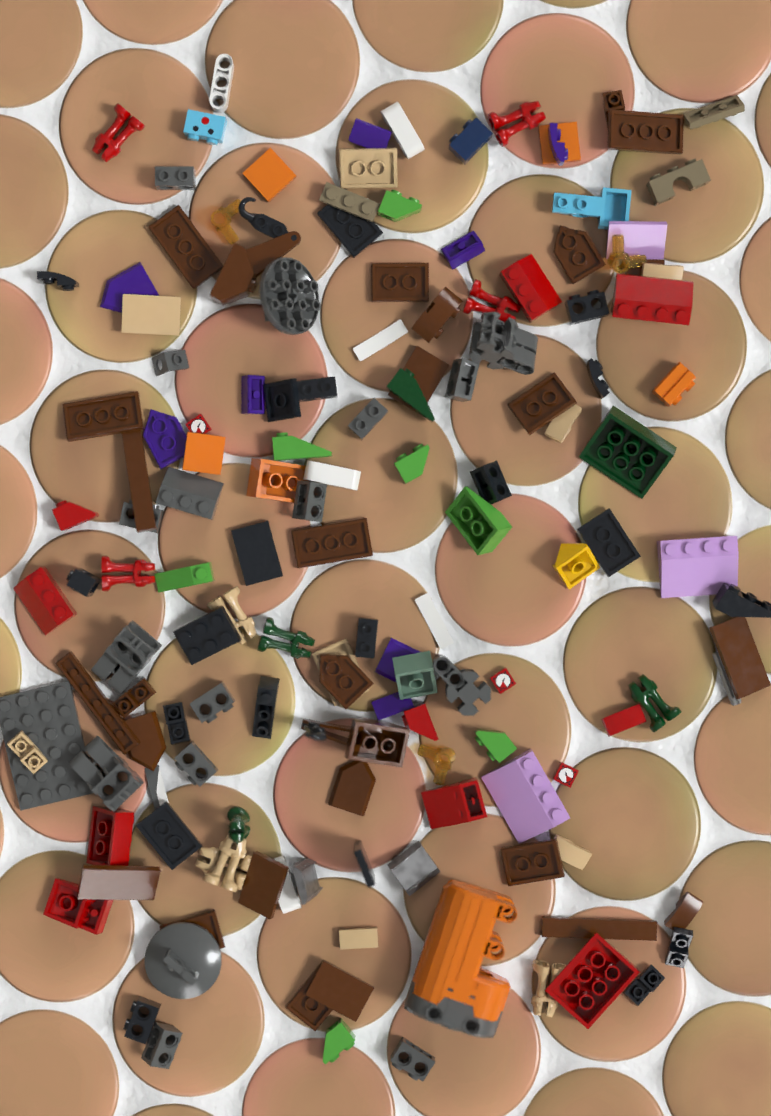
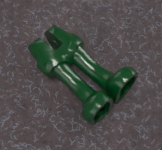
M267 617L263 634L289 640L291 644L273 640L262 635L257 651L264 652L267 649L273 648L291 653L290 656L293 658H310L312 651L303 647L300 648L299 643L314 646L315 639L303 631L293 633L280 629L274 624L273 618Z
M642 674L638 679L646 689L644 692H641L634 681L628 686L633 700L636 703L640 702L648 713L651 720L650 730L654 733L662 728L666 722L656 712L648 700L649 697L658 706L667 721L674 719L682 711L679 707L667 705L656 691L658 688L656 683Z
M235 806L227 813L228 820L230 821L228 833L230 839L238 844L244 838L246 839L251 831L250 826L245 825V823L250 821V816L244 808Z

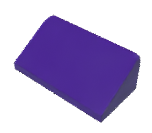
M356 118L349 141L365 148H387L392 132Z
M473 230L442 248L441 251L450 267L455 269L483 253L485 248Z
M244 375L241 377L242 414H265L263 386L265 384V376Z
M399 692L372 701L378 721L414 707L411 698L400 700Z

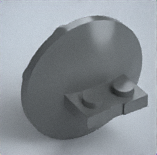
M288 257L276 259L264 269L260 280V299L265 321L271 322L277 330L288 335H298L308 331L315 323L318 311L321 308L318 283L313 279L311 273L300 261Z
M177 922L163 927L152 937L145 952L144 964L146 974L157 990L172 998L190 999L200 996L213 986L220 973L222 955L218 942L208 930L194 923Z

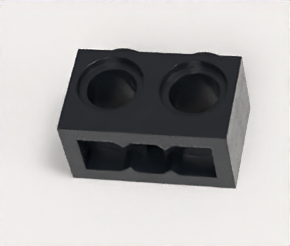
M598 290L587 292V296L580 297V294L568 297L569 300L565 302L570 325L609 315L605 293H599ZM598 300L601 307L594 309L591 306V301ZM573 305H580L582 313H575L572 309Z
M335 377L297 381L300 402L338 398Z
M497 460L470 471L480 497L489 504L512 496Z
M82 568L71 570L66 578L68 580V587L86 597L93 596L102 580Z
M359 618L355 657L374 659L378 619Z
M141 996L138 1001L134 1000L130 1012H133L131 1019L127 1018L123 1030H126L124 1037L146 1045L161 1004ZM147 1007L149 1014H142L140 1008ZM140 1025L143 1031L136 1032L133 1026Z

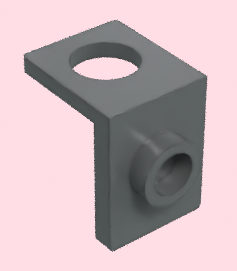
M185 350L164 352L152 357L156 376L170 371L189 368ZM159 359H160L161 362H162V369H161V370H160L159 367H158V361H159Z

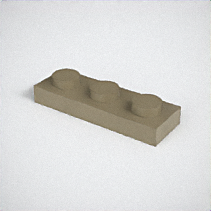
M736 95L683 113L684 121L691 130L729 116H735L738 113L744 112L745 107L741 99Z
M326 182L319 199L320 202L372 223L380 206V203Z

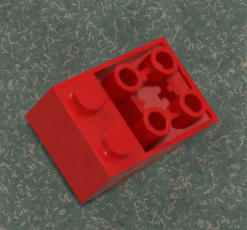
M476 777L421 792L431 829L467 823L487 817Z

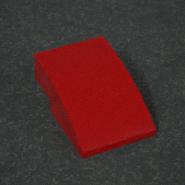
M55 878L43 915L76 929L81 928L96 935L103 933L113 900L78 899L79 884Z

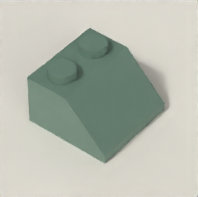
M430 651L392 658L400 700L438 693Z

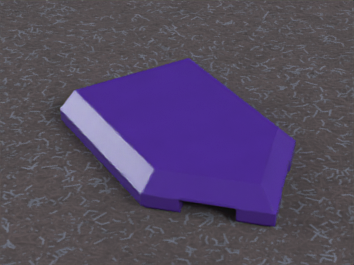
M141 262L107 280L100 304L101 308L122 313L123 294L159 296Z
M151 409L143 437L160 469L184 458L186 434L177 417Z
M391 638L376 667L375 673L397 683L392 658L415 654L420 651Z

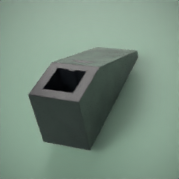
M723 583L712 601L715 609L731 617L771 618V603L765 600L763 602L759 601L755 595L750 592H742L734 584L728 585Z
M260 677L252 732L253 737L271 739L279 678Z

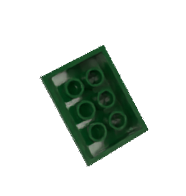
M612 406L584 447L579 458L643 499L673 458L677 447L615 406Z

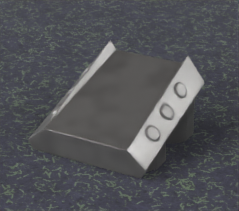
M419 841L408 847L401 855L394 857L392 862L388 864V867L409 896L441 872Z
M309 858L293 863V873L300 901L303 905L317 896L322 890V887L319 886L314 866L316 861Z

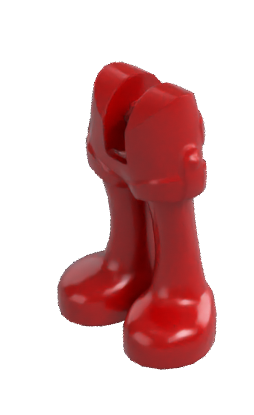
M539 101L522 103L519 105L518 110L505 116L499 117L495 112L488 114L491 129L496 131L495 137L501 147L506 146L509 142L508 139L515 133L526 128L532 130L546 119L544 112L533 116L530 114L541 108ZM522 119V121L509 128L498 130L506 124Z
M118 103L114 107L117 114L114 123L104 134L100 133L96 137L92 151L98 155L108 145L101 156L105 162H108L121 152L120 146L133 132L142 131L145 127L142 122L132 116ZM128 121V124L125 127V129L115 139H113V137L122 127V125Z
M475 279L469 296L495 305L496 308L486 306L468 297L462 312L465 314H470L472 311L482 313L497 312L501 314L498 320L505 322L509 317L515 320L516 317L505 313L504 310L507 309L518 313L521 306L507 296L500 298L485 292L481 287V281Z
M102 556V573H133L132 575L120 576L102 575V591L107 592L111 586L116 584H135L136 587H144L147 584L155 583V576H141V571L155 570L154 563L146 562L143 559H137L135 563H114L108 556Z

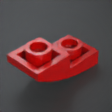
M640 704L601 719L608 737L647 722Z

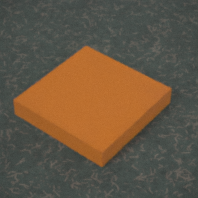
M577 122L557 124V129H561V138L557 142H564L565 148H568V160H564V163L581 161ZM549 125L538 126L542 165L557 164L550 148Z
M271 147L242 173L268 203L297 177Z
M187 432L182 470L221 475L226 437Z

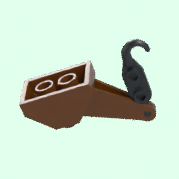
M246 197L240 202L238 207L239 213L244 219L248 220L255 230L273 239L249 249L234 243L209 295L214 302L221 305L249 297L250 292L254 293L257 288L256 278L263 273L267 265L276 259L282 258L301 242L300 234L296 231L288 232L283 223L265 214L247 212L245 204L250 201H256L252 197Z
M369 718L353 719L351 726L303 719L301 729L307 731L304 735L310 739L325 741L327 738L347 746L345 757L348 760L401 768L403 766L410 730L406 727ZM325 728L350 732L349 738L325 731Z

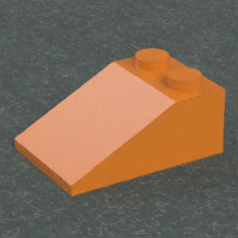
M252 458L246 496L294 503L297 480L308 481L303 479L306 466Z

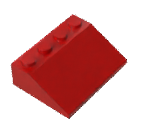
M595 933L547 986L545 991L583 1026L589 1029L639 974V970L598 933Z

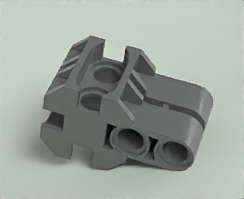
M497 312L483 313L481 315L482 322L476 321L473 324L469 352L472 362L479 364L482 360L490 362L487 365L490 369H503L505 367L524 375L532 374L535 368L538 337L535 334L518 328L515 319L509 317L503 322L498 320L501 314Z
M132 620L115 637L112 644L107 647L91 671L102 681H105L113 673L114 675L107 685L121 695L162 645Z
M437 655L433 659L434 670L447 683L445 690L446 698L451 704L458 697L463 701L457 707L463 716H474L478 712V709L473 705L478 698L485 704L491 700V688L485 682L479 687L473 684L480 677L473 669H462L459 671L444 655ZM445 660V668L438 669L436 667L437 662ZM453 674L460 676L459 681L456 683L450 682V676Z
M96 736L84 747L86 752L95 761L81 750L69 764L87 783L91 791L95 795L98 794L103 803L114 812L144 781L136 771H133L128 766V763L123 758L117 755L99 736ZM123 771L127 774L128 778L126 781L119 780V772ZM104 786H112L113 794H106Z

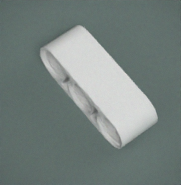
M228 54L219 55L215 62L209 103L212 110L216 113L225 112L229 103L234 63ZM223 61L230 63L228 68H221L220 64ZM220 80H225L227 82V84L224 87L217 86V83ZM222 99L224 102L221 106H215L214 101Z
M398 102L380 111L407 159L425 150L420 138Z
M307 460L303 479L358 490L361 471Z
M284 855L274 858V860L288 866ZM290 869L288 870L278 901L283 914L302 908Z

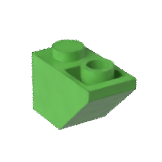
M386 190L378 210V215L397 222L419 213L422 205L419 204V200L413 197L407 199L402 197V193L396 190H391V192Z
M420 444L413 448L414 452L407 456L404 453L396 458L397 462L394 465L405 484L423 474L430 448L428 445L423 446V444Z
M481 729L474 731L477 735L474 737L481 747L485 745L489 751L486 753L493 762L497 760L500 763L517 749L504 732Z
M342 1018L326 1030L323 1054L324 1064L329 1061L331 1063L340 1056L339 1053L344 1049L347 1051L355 1044L356 1036Z

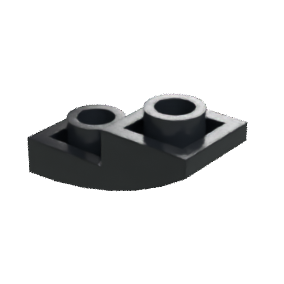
M37 271V279L43 282V284H55V281H57V286L63 288V291H74L75 287H79V283L66 275L48 271Z
M591 358L586 362L588 374L594 389L600 398L603 399L610 393L608 391L609 386L603 379H598L603 374V367L597 360L594 361Z
M182 702L163 706L171 745L190 742L191 739Z
M674 927L667 950L665 965L684 968L689 955L688 949L693 938V930Z
M650 964L622 993L636 1006H639L650 992H654L665 977Z

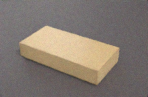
M377 927L339 929L340 950L378 948Z

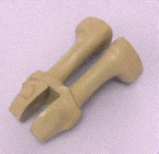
M236 586L222 596L238 619L237 622L226 608L221 596L209 602L207 606L211 610L224 606L242 638L238 642L242 645L247 642L243 632L240 630L242 627H244L251 639L257 636V632L255 630V622L251 617L247 618L238 603L237 596L240 593V589Z
M228 833L219 845L221 852L215 868L211 873H206L202 880L218 886L223 868L228 857H230L229 866L220 887L236 892L238 886L234 882V875L240 859H244L246 855L247 839L244 838L240 843L236 844V850H233L231 845H233L234 841L230 839Z
M201 847L199 854L210 858L211 861L197 858L195 866L202 869L204 873H211L217 864L220 850L215 847ZM245 855L244 859H240L237 867L248 872L252 856ZM228 857L226 864H229L230 857ZM224 866L221 875L226 874L227 867ZM235 871L234 881L238 886V890H242L247 873L242 871Z
M534 960L532 968L537 972L538 986L536 994L531 999L533 1013L540 1016L543 1008L542 1004L545 1001L547 1002L546 1017L552 1018L559 1003L549 994H545L550 965L546 961ZM552 964L550 983L565 968V964Z

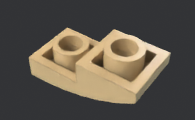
M643 263L641 276L682 280L684 267L680 265Z
M574 405L553 419L545 435L562 443L570 432L572 424L581 413L582 408Z
M22 730L7 743L20 758V761L33 774L48 762L44 754Z
M556 834L554 839L557 838L561 860L583 870L592 853L575 845L571 840Z

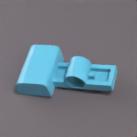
M603 187L601 197L554 192L552 213L568 214L581 218L599 217L598 229L608 230L609 221H629L632 190Z

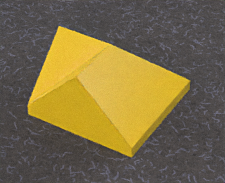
M561 543L556 563L552 565L569 590L600 568L586 543Z

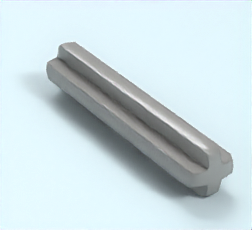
M718 651L714 652L712 656L730 703L733 706L741 703V699L735 698Z

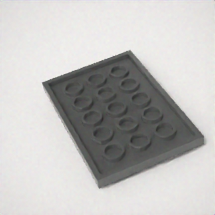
M69 681L0 697V726L20 811L93 794L87 783L69 764L81 750L87 754L84 749L85 742ZM21 730L48 760L34 774L7 745Z

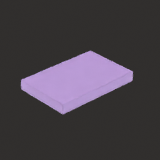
M609 221L606 259H664L667 222Z

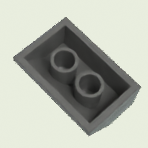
M168 467L156 503L213 520L224 483Z

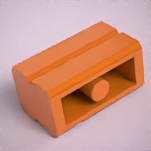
M678 362L651 392L666 406L669 407L671 404L675 406L682 399L680 395L683 391L686 390L688 392L695 385L693 381L696 376L681 362Z

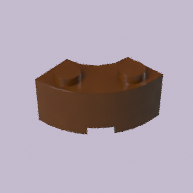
M445 287L422 313L411 329L428 343L433 338L438 339L444 331L441 328L451 317L455 318L461 311L459 306L463 301Z

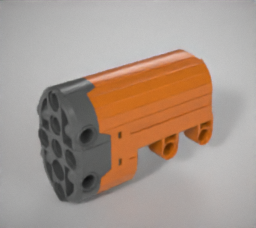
M449 880L443 886L409 987L404 1009L424 1020L439 1024L450 1030L460 1031L481 1038L494 1037L511 986L506 978L482 969L480 966L483 957L500 960L505 955L500 935L492 930L496 920L505 923H512L516 920L517 910L509 896L458 880ZM500 950V952L497 954L491 953Z

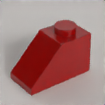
M66 500L55 504L56 508L52 509L61 531L68 530L99 516L95 511L73 502L67 503Z
M425 702L403 711L405 715L401 717L405 727L409 725L410 730L434 741L439 740Z

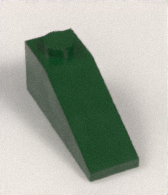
M400 368L386 388L432 423L435 417L416 379L413 378L415 374L407 368L405 370Z

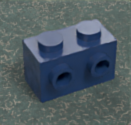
M477 117L473 121L471 119L468 120L462 127L464 130L459 135L456 133L449 140V150L464 165L493 135Z

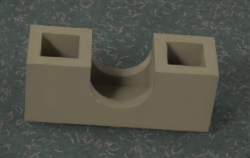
M692 159L686 162V166L682 168L675 166L667 170L668 173L663 176L659 173L650 177V181L646 186L654 205H659L674 198V181H684L690 191L708 184L711 179L703 160L696 161V159Z

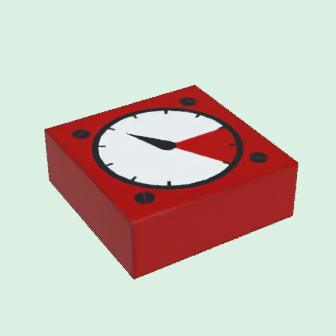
M199 414L185 424L189 431L194 433L207 434L212 430L202 414Z
M506 667L490 677L500 694L516 684Z
M561 762L553 780L571 788L579 770Z

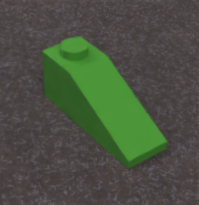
M277 433L276 437H272L274 461L332 457L331 451L294 436H288V433Z
M211 562L155 574L158 593L215 581Z

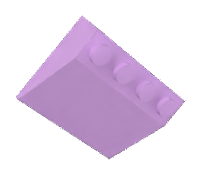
M737 536L657 541L661 598L716 595L723 583L738 586L739 555Z
M531 749L481 776L518 843H522L570 819L569 814Z

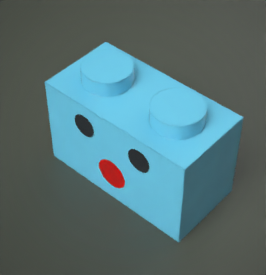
M188 109L183 132L187 139L192 141L202 139L211 145L223 144L227 119L223 116Z

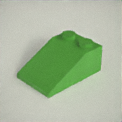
M468 487L463 488L445 511L477 555L493 552L512 528L511 524L499 510Z

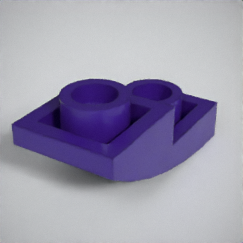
M550 123L548 126L550 148L557 164L563 166L564 160H568V148H565L564 142H557L561 138V129H557L558 123Z

